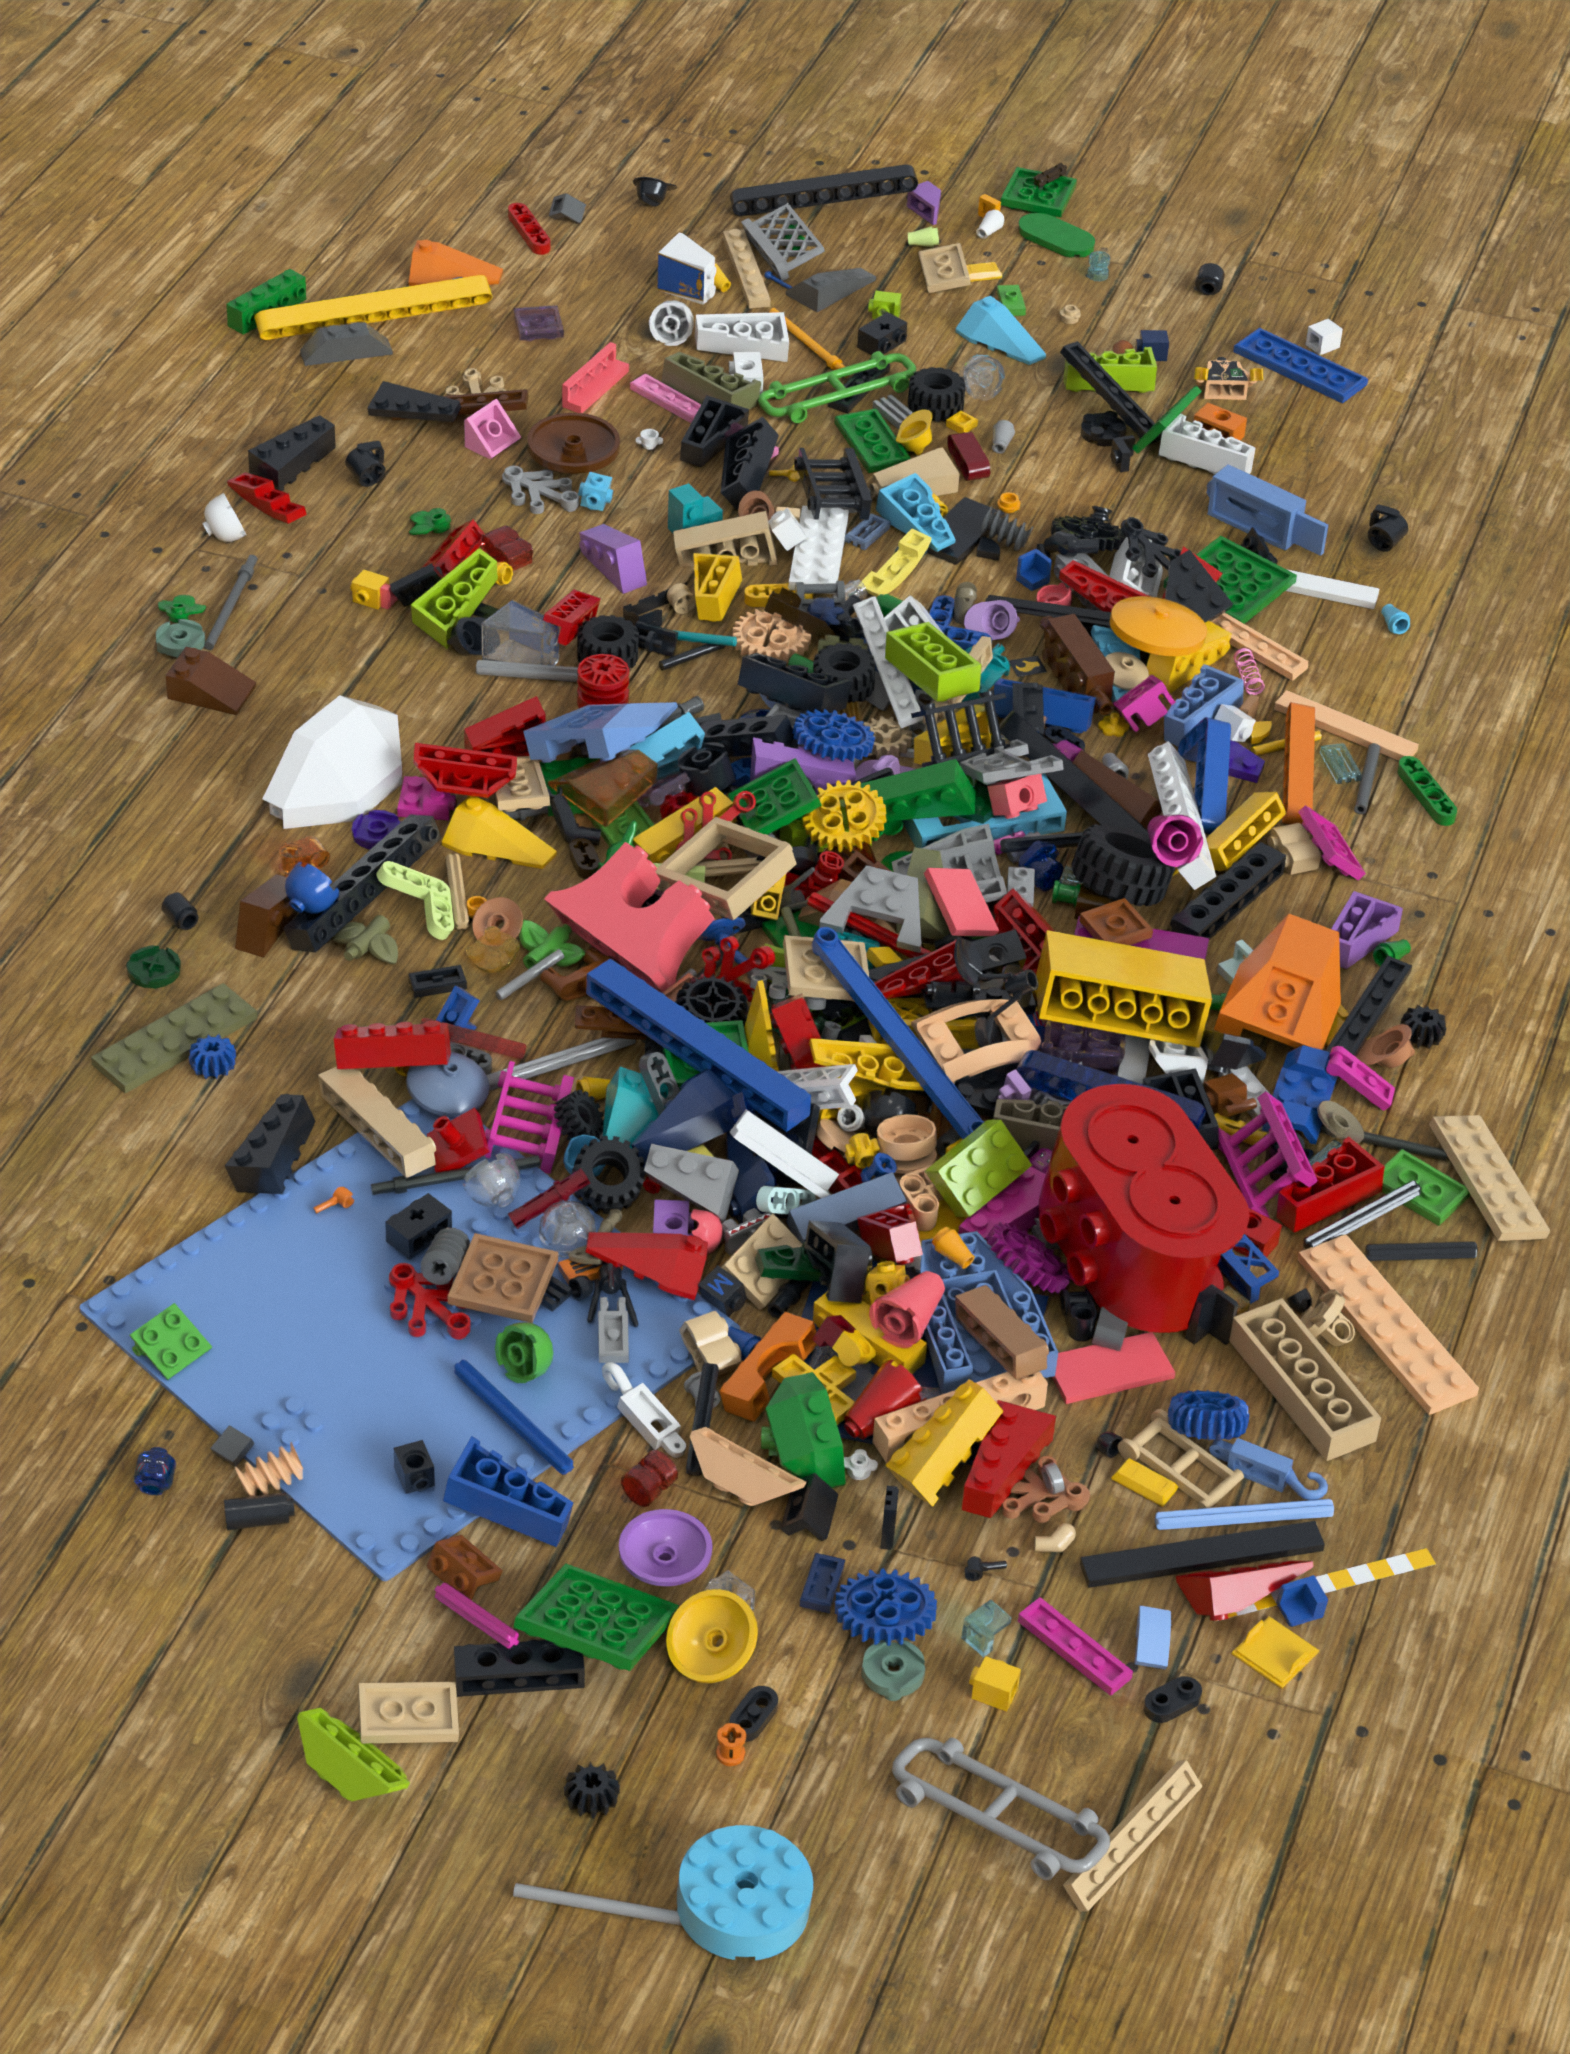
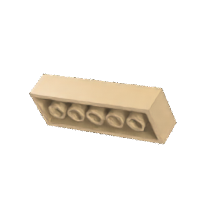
M1283 1298L1233 1317L1230 1343L1326 1462L1376 1442L1381 1417Z

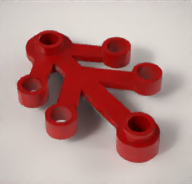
M749 791L740 792L735 796L733 806L719 818L731 822L738 814L748 813L755 807L756 799L754 795ZM705 792L699 797V804L702 807V828L713 819V805L716 803V796L712 792ZM704 796L711 798V804L704 802ZM740 799L746 801L747 806L745 808L740 806ZM693 808L685 809L680 815V819L684 823L683 841L678 843L675 852L694 836V822L697 820L698 814ZM686 812H689V813L692 814V816H693V820H692V821H689V820L686 819V817H685ZM722 847L719 850L713 849L703 859L722 860L719 854L723 851L727 854L726 860H731L732 852L726 847Z
M734 936L723 938L720 942V948L724 955L720 975L716 978L721 979L725 976L726 982L734 980L735 987H742L747 1001L752 1002V991L755 992V989L738 978L754 968L765 969L772 966L775 962L774 951L769 946L756 948L748 960L733 968L735 951L738 950L739 943ZM714 946L706 948L702 952V958L706 963L704 971L706 978H710L713 973L715 975L716 963L721 957L719 949Z
M399 1263L392 1268L389 1273V1283L396 1290L394 1302L390 1304V1316L394 1320H403L407 1317L406 1295L407 1291L415 1296L412 1318L408 1322V1332L411 1336L421 1337L426 1333V1321L424 1320L426 1307L447 1325V1332L452 1338L457 1340L464 1339L471 1330V1320L467 1314L461 1312L452 1314L439 1302H448V1294L454 1282L453 1278L448 1284L436 1285L429 1282L422 1273H417L411 1264ZM421 1285H436L437 1289H425Z

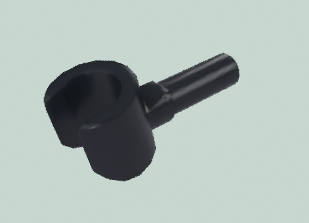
M973 1556L967 1561L965 1578L969 1581L980 1580L983 1577V1571L1007 1568V1562H982L979 1557Z

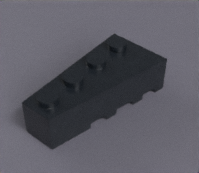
M754 653L743 656L737 685L746 688V691L749 693L765 695L770 701L786 703L790 709L810 711L814 713V709L820 712L826 709L829 713H833L834 710L846 709L852 680L843 678L842 681L832 680V674L821 672V674L808 673V667L801 665H788L787 667L786 661Z

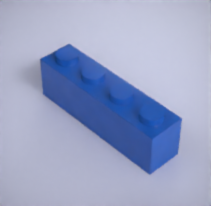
M1000 678L994 684L995 695L1005 693L1006 698L994 700L998 717L1006 718L1013 709L1012 683L1022 682ZM1043 687L1044 716L1047 717L1045 726L1066 727L1074 733L1087 731L1092 724L1096 697Z

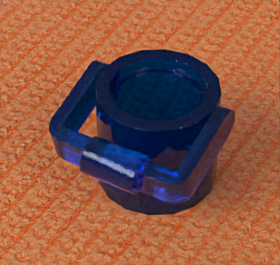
M1034 842L1019 858L1018 867L1035 869L1034 885L1043 892L1049 891L1054 887L1055 881L1060 880L1064 870L1063 864L1056 860L1060 852L1054 844L1049 842Z

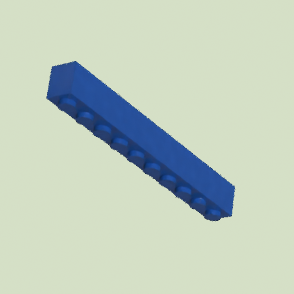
M609 959L587 973V995L697 1071L702 1072L705 1069H710L735 1097L786 1132L810 1116L811 1095L805 1089L800 1088L784 1075L766 1065L765 1062L747 1052L743 1047L732 1042L724 1034L719 1033L703 1020L688 1012L684 1007L679 1006L662 992L647 984L643 979L629 972L624 966Z

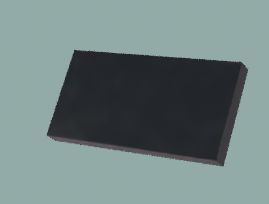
M964 497L943 517L956 539L955 543L938 552L928 547L926 553L957 565L980 543L982 536L986 537L989 534V531L984 535L980 532L982 522L990 507ZM992 508V514H994L997 509ZM1001 511L1000 518H1003L1005 513Z

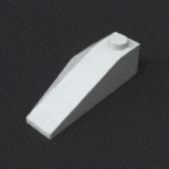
M1150 1039L1149 1050L1166 1074L1196 1068L1203 1085L1209 1059L1201 1047L1197 1048Z

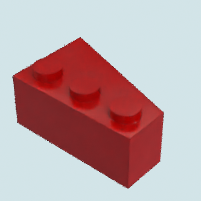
M535 696L465 728L464 749L517 757L530 756L523 731L546 722V714L538 697Z
M798 994L772 1005L770 1020L774 1029H780L783 1038L779 1039L785 1055L790 1053L794 1063L790 1065L791 1070L825 1067L814 1063L809 1041L811 1038L821 1039L803 994Z

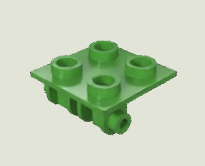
M175 1303L129 1335L135 1342V1345L132 1347L134 1354L138 1357L141 1355L147 1356L167 1380L212 1349L210 1343Z

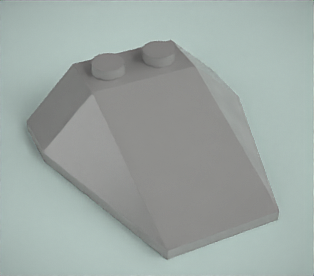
M989 824L962 829L923 847V849L940 851L943 868L970 869L985 902L1000 900L1007 894L1004 879L1000 874ZM912 853L892 862L895 873L907 875Z

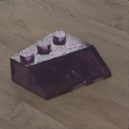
M1045 1020L1040 1034L1041 1045L1037 1050L1036 1061L1048 1063L1051 1060L1057 1063L1059 1058L1063 1062H1068L1071 1059L1074 1064L1082 1061L1083 1068L1091 1067V1069L1102 1072H1117L1125 1055L1126 1034Z

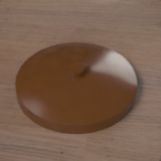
M561 413L546 417L537 422L528 434V452L530 456L541 466L561 473L580 474L602 469L616 459L620 450V436L615 427L602 418L584 413Z

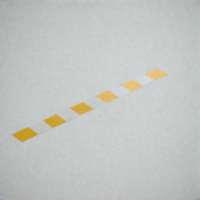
M1426 1548L1317 1576L1316 1579L1324 1593L1436 1565ZM1280 1588L1240 1612L1228 1613V1618L1277 1606L1276 1601Z

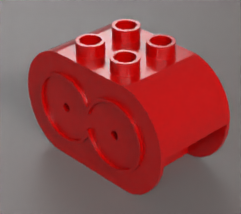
M1104 1085L1083 1092L1066 1108L1039 1195V1224L1044 1238L1051 1244L1057 1242L1067 1257V1268L1071 1279L1078 1286L1085 1285L1100 1308L1103 1306L1114 1316L1128 1322V1326L1139 1330L1156 1333L1187 1330L1198 1294L1211 1284L1224 1291L1223 1277L1217 1265L1221 1254L1233 1248L1245 1234L1249 1222V1208L1246 1199L1183 1109L1163 1093L1139 1085Z

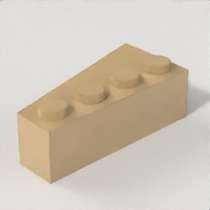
M766 511L673 531L680 567H694L693 553L739 556L740 563H748V566H755L758 563L769 562V565H778L776 549Z

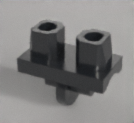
M642 621L635 623L637 632H639L640 648L645 649L647 652L654 651L671 657L675 655L678 632Z

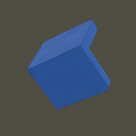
M1037 549L1019 556L1016 580L1031 591L1050 582L1052 560Z
M1315 1575L1283 1584L1280 1587L1276 1604L1288 1625L1293 1627L1323 1618L1328 1598Z

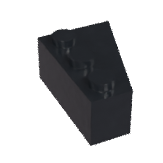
M1196 1068L1143 1078V1087L1156 1090L1174 1100L1186 1113L1210 1149H1218L1219 1126Z

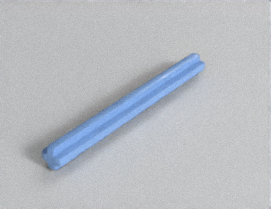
M1331 1499L1161 1511L1155 1514V1524L1158 1530L1323 1518L1333 1516L1334 1505Z

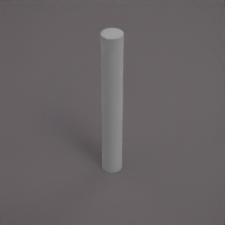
M560 949L556 950L495 992L497 998L502 1001L540 975L545 969L547 970L564 958L563 952Z

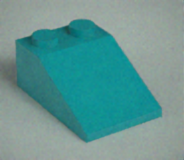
M619 1067L606 1089L603 1136H608V1140H612L613 1136L620 1137L619 1142L624 1143L626 1139L632 1144L652 1120L655 1121L658 1118L659 1114L642 1074ZM663 1083L660 1086V1094L666 1098L669 1090L667 1085Z

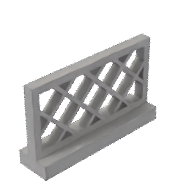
M788 203L754 222L749 218L741 222L749 241L782 281L790 278L788 271L825 252L822 244ZM789 213L787 218H779L781 215ZM765 224H770L768 228H759ZM776 224H784L782 229L774 228ZM789 225H797L796 229H788ZM771 235H778L777 239H769ZM785 235H792L791 239H783ZM798 235L806 236L804 240H797ZM779 246H787L786 250H778ZM793 246H801L800 250H792ZM807 246L816 247L810 251H805ZM788 257H796V259L787 263Z

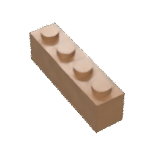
M984 1285L955 1296L956 1320L1016 1380L1047 1369L1049 1348L1046 1341L1037 1336L1027 1323L1025 1324L1017 1316L1016 1312L1010 1309L1001 1300L1000 1296L995 1294L988 1286Z

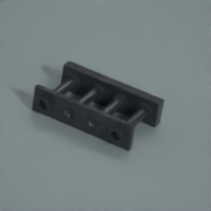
M799 448L798 457L794 459V469L799 473L807 497L808 510H811L814 520H819L821 508H853L857 511L860 520H869L872 498L854 448H844L843 457H840V459H808L805 449ZM812 469H840L843 472H812ZM816 482H844L847 485H817ZM820 495H849L852 499L821 498Z
M994 690L979 693V699L937 708L935 703L920 706L921 711L911 713L912 718L925 717L933 756H930V762L922 763V767L956 759L960 765V762L981 753H986V756L994 754V748L1004 746V749L1010 747V744H1005V740H1002L994 700L1006 698L1005 693L995 695ZM984 703L992 739L990 743L991 748L987 749L985 744H982L974 705ZM964 707L973 746L970 747L971 752L966 753V750L962 748L954 711L957 708ZM934 713H945L953 750L951 751V757L946 758V753L942 752Z

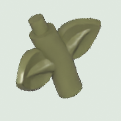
M377 915L367 927L363 923H347L331 938L336 943L346 945L344 957L348 961H352L354 958L359 959L368 951L374 957L389 964H396L398 960L396 941L388 934H385L390 929V923L382 915Z

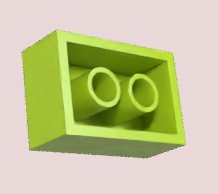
M986 1120L926 1169L925 1173L956 1217H970L1029 1169L1032 1164L1002 1120Z

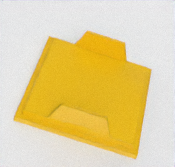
M1268 1616L1264 1621L1260 1620L1248 1632L1246 1639L1231 1654L1282 1689L1319 1653V1650Z

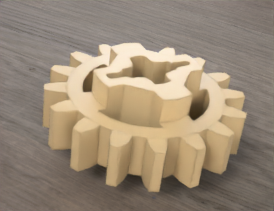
M880 716L878 721L871 718V723L864 722L863 726H869V731L874 732L873 737H875L872 753H869L868 756L876 754V759H880L884 755H894L898 758L899 752L906 754L907 748H911L912 731L909 730V726L901 729L899 722H895L893 717H890L888 720Z

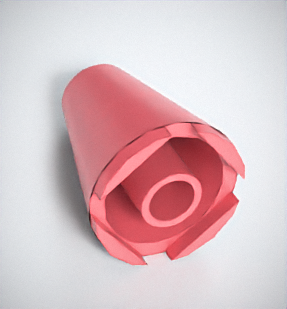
M924 1271L874 1301L870 1306L869 1317L875 1330L879 1327L885 1334L882 1337L884 1340L900 1348H910L913 1344L919 1342L945 1291L942 1278L936 1273Z

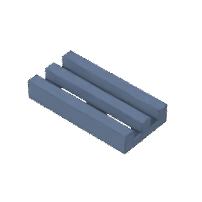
M871 513L869 520H863L845 535V542L850 543L853 541V546L861 545V549L866 550L890 529L891 522Z

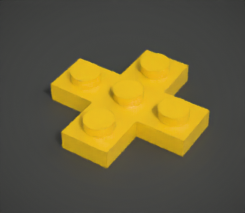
M794 1353L772 1368V1377L779 1383H782L784 1378L813 1372L827 1389L837 1425L844 1420L845 1414L855 1402L841 1390L856 1380L857 1371L850 1366L842 1364L836 1355L815 1370Z

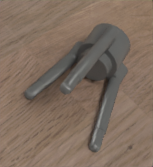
M811 867L793 883L783 888L784 894H782L780 909L790 907L791 911L795 912L808 906V900L805 901L803 893L800 890H794V888L807 879L815 871V868Z

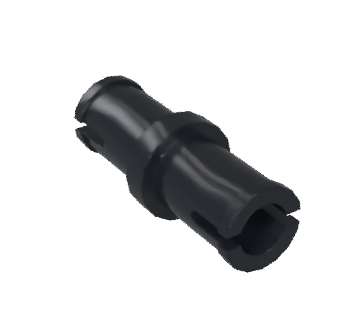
M790 1279L788 1283L781 1285L778 1289V1295L767 1306L768 1313L772 1317L779 1319L791 1305H795L800 1300L801 1293L811 1281Z

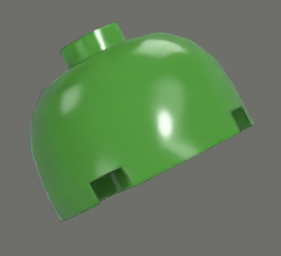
M521 1322L508 1325L496 1337V1360L499 1366L504 1364L505 1369L508 1371V1373H505L506 1377L515 1383H527L546 1373L553 1361V1345L549 1335L536 1324Z

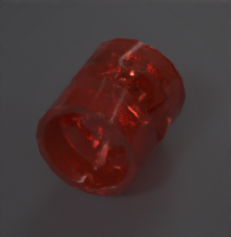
M651 1450L641 1459L638 1465L633 1466L623 1475L621 1486L632 1502L641 1507H648L661 1495L663 1490L668 1489L676 1482L678 1471L673 1461L667 1455L658 1450Z

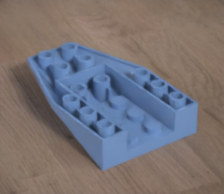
M677 702L587 705L523 731L530 759L541 760L543 763L551 762L557 759V755L570 752L572 750L571 747L586 742L589 758H600L601 761L612 760L618 752L631 749L630 746L632 744L645 741V737L653 733L678 708Z
M977 1231L959 1234L969 1251L975 1256L973 1262L967 1268L962 1269L958 1264L935 1251V1246L932 1244L933 1239L922 1240L921 1248L923 1255H921L920 1274L924 1271L936 1273L942 1278L945 1286V1291L924 1331L941 1394L956 1390L969 1379L976 1383L1008 1372L956 1320L955 1296L984 1285L988 1286L995 1294H998L1001 1300L1010 1309H1013L1017 1316L1025 1324L1027 1323L1037 1336L1046 1341L1049 1348L1047 1369L1040 1372L1044 1378L1055 1376L1058 1350L1031 1288L1018 1274L1013 1273L1011 1267L1003 1265L1005 1262L996 1257L997 1253L990 1250L991 1246L987 1244V1241Z

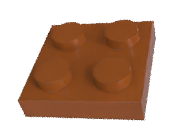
M1125 898L1080 913L1079 922L1094 939L1132 945L1152 938L1153 929Z

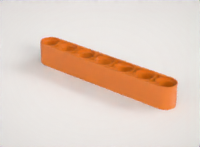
M1294 702L1289 703L1285 719L1283 806L1286 814L1282 817V823L1287 825L1302 824L1303 819L1298 811L1305 805L1313 810L1315 707Z

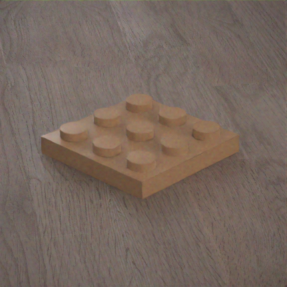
M474 1233L448 1294V1304L533 1323L558 1262V1252Z

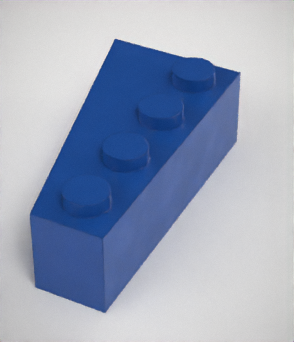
M471 1436L448 1477L443 1501L557 1547L568 1526L574 1502L542 1481L536 1483L527 1476L525 1470L519 1466L513 1468L502 1460V1455L494 1450L487 1451L480 1446L478 1439Z

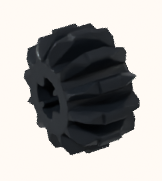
M1418 1004L1415 1009L1408 1008L1400 1024L1408 1025L1411 1028L1409 1040L1411 1044H1417L1418 1048L1425 1046L1430 1049L1431 1045L1438 1046L1443 1036H1445L1447 1029L1445 1016L1439 1014V1009L1432 1010L1429 1009V1006L1422 1008Z
M591 1761L587 1768L577 1764L575 1772L568 1773L566 1786H564V1796L568 1800L569 1809H577L580 1817L585 1813H590L593 1819L597 1812L606 1816L609 1808H615L618 1802V1794L620 1793V1784L616 1780L614 1770L606 1771L604 1763L599 1767H594Z

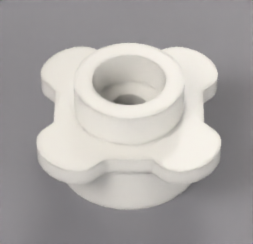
M645 429L641 431L640 437L636 438V443L642 444L645 449L651 450L656 445L662 444L663 438L659 437L658 431Z
M857 1449L852 1456L844 1457V1466L847 1468V1474L855 1480L868 1478L871 1471H875L878 1467L877 1461L871 1460L863 1449Z

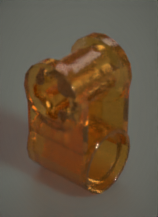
M312 835L291 843H285L279 848V856L281 857L279 873L287 877L298 862H302V867L310 864L317 869H321L329 862L330 853Z

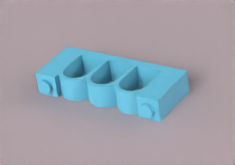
M1045 773L1041 775L1047 801L1038 804V809L1021 812L1020 816L1005 819L1004 815H997L986 821L984 824H989L993 840L1009 834L1012 835L1018 831H1023L1025 835L1029 832H1039L1041 835L1065 831L1067 811ZM959 816L954 817L961 824L944 827L938 817L902 820L913 844L917 848L928 846L962 829L984 825Z

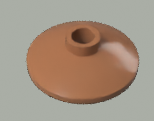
M497 897L483 903L474 915L472 925L474 935L482 945L488 948L505 947L512 943L520 934L523 914L519 906L508 898ZM505 922L503 927L498 929L499 924Z

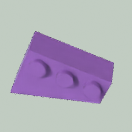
M1354 891L1331 928L1339 932L1340 967L1348 969L1374 950L1379 943L1385 942L1399 931L1403 908Z

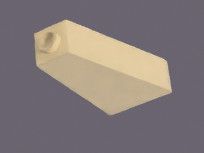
M942 447L874 473L873 483L870 484V491L872 497H875L877 500L880 489L916 473L936 496L958 492L959 472Z

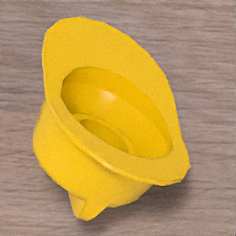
M924 409L906 417L900 425L896 442L901 443L907 451L915 452L918 456L921 455L924 448L932 441L930 428L932 413Z

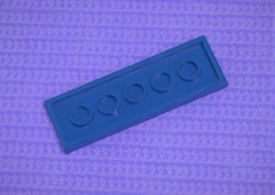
M1258 328L1234 345V353L1342 404L1367 386L1368 378L1261 328Z

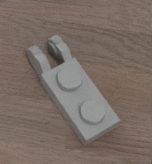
M600 1297V1311H598L599 1363H629L628 1311H626L625 1297H619L617 1311H608L607 1297Z

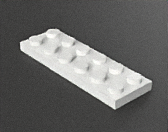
M802 506L799 524L805 532L806 539L795 546L788 586L790 590H795L796 582L828 584L838 581L849 510L821 508L819 520H814L811 510H808L807 506Z

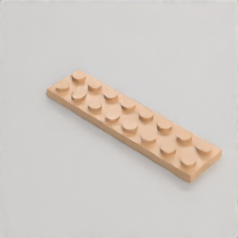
M1346 1234L1299 1252L1297 1260L1325 1293L1335 1289L1345 1298V1304L1341 1310L1343 1315L1353 1324L1355 1329L1428 1415L1477 1396L1479 1387Z

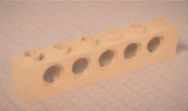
M1040 1371L1018 1380L1009 1372H1005L976 1382L987 1391L996 1403L998 1400L1033 1410L1045 1407L1048 1382ZM955 1390L875 1418L873 1444L886 1463L891 1460L895 1451L902 1448L912 1438L913 1433L918 1428L924 1426L932 1418L935 1410L944 1405L954 1395Z

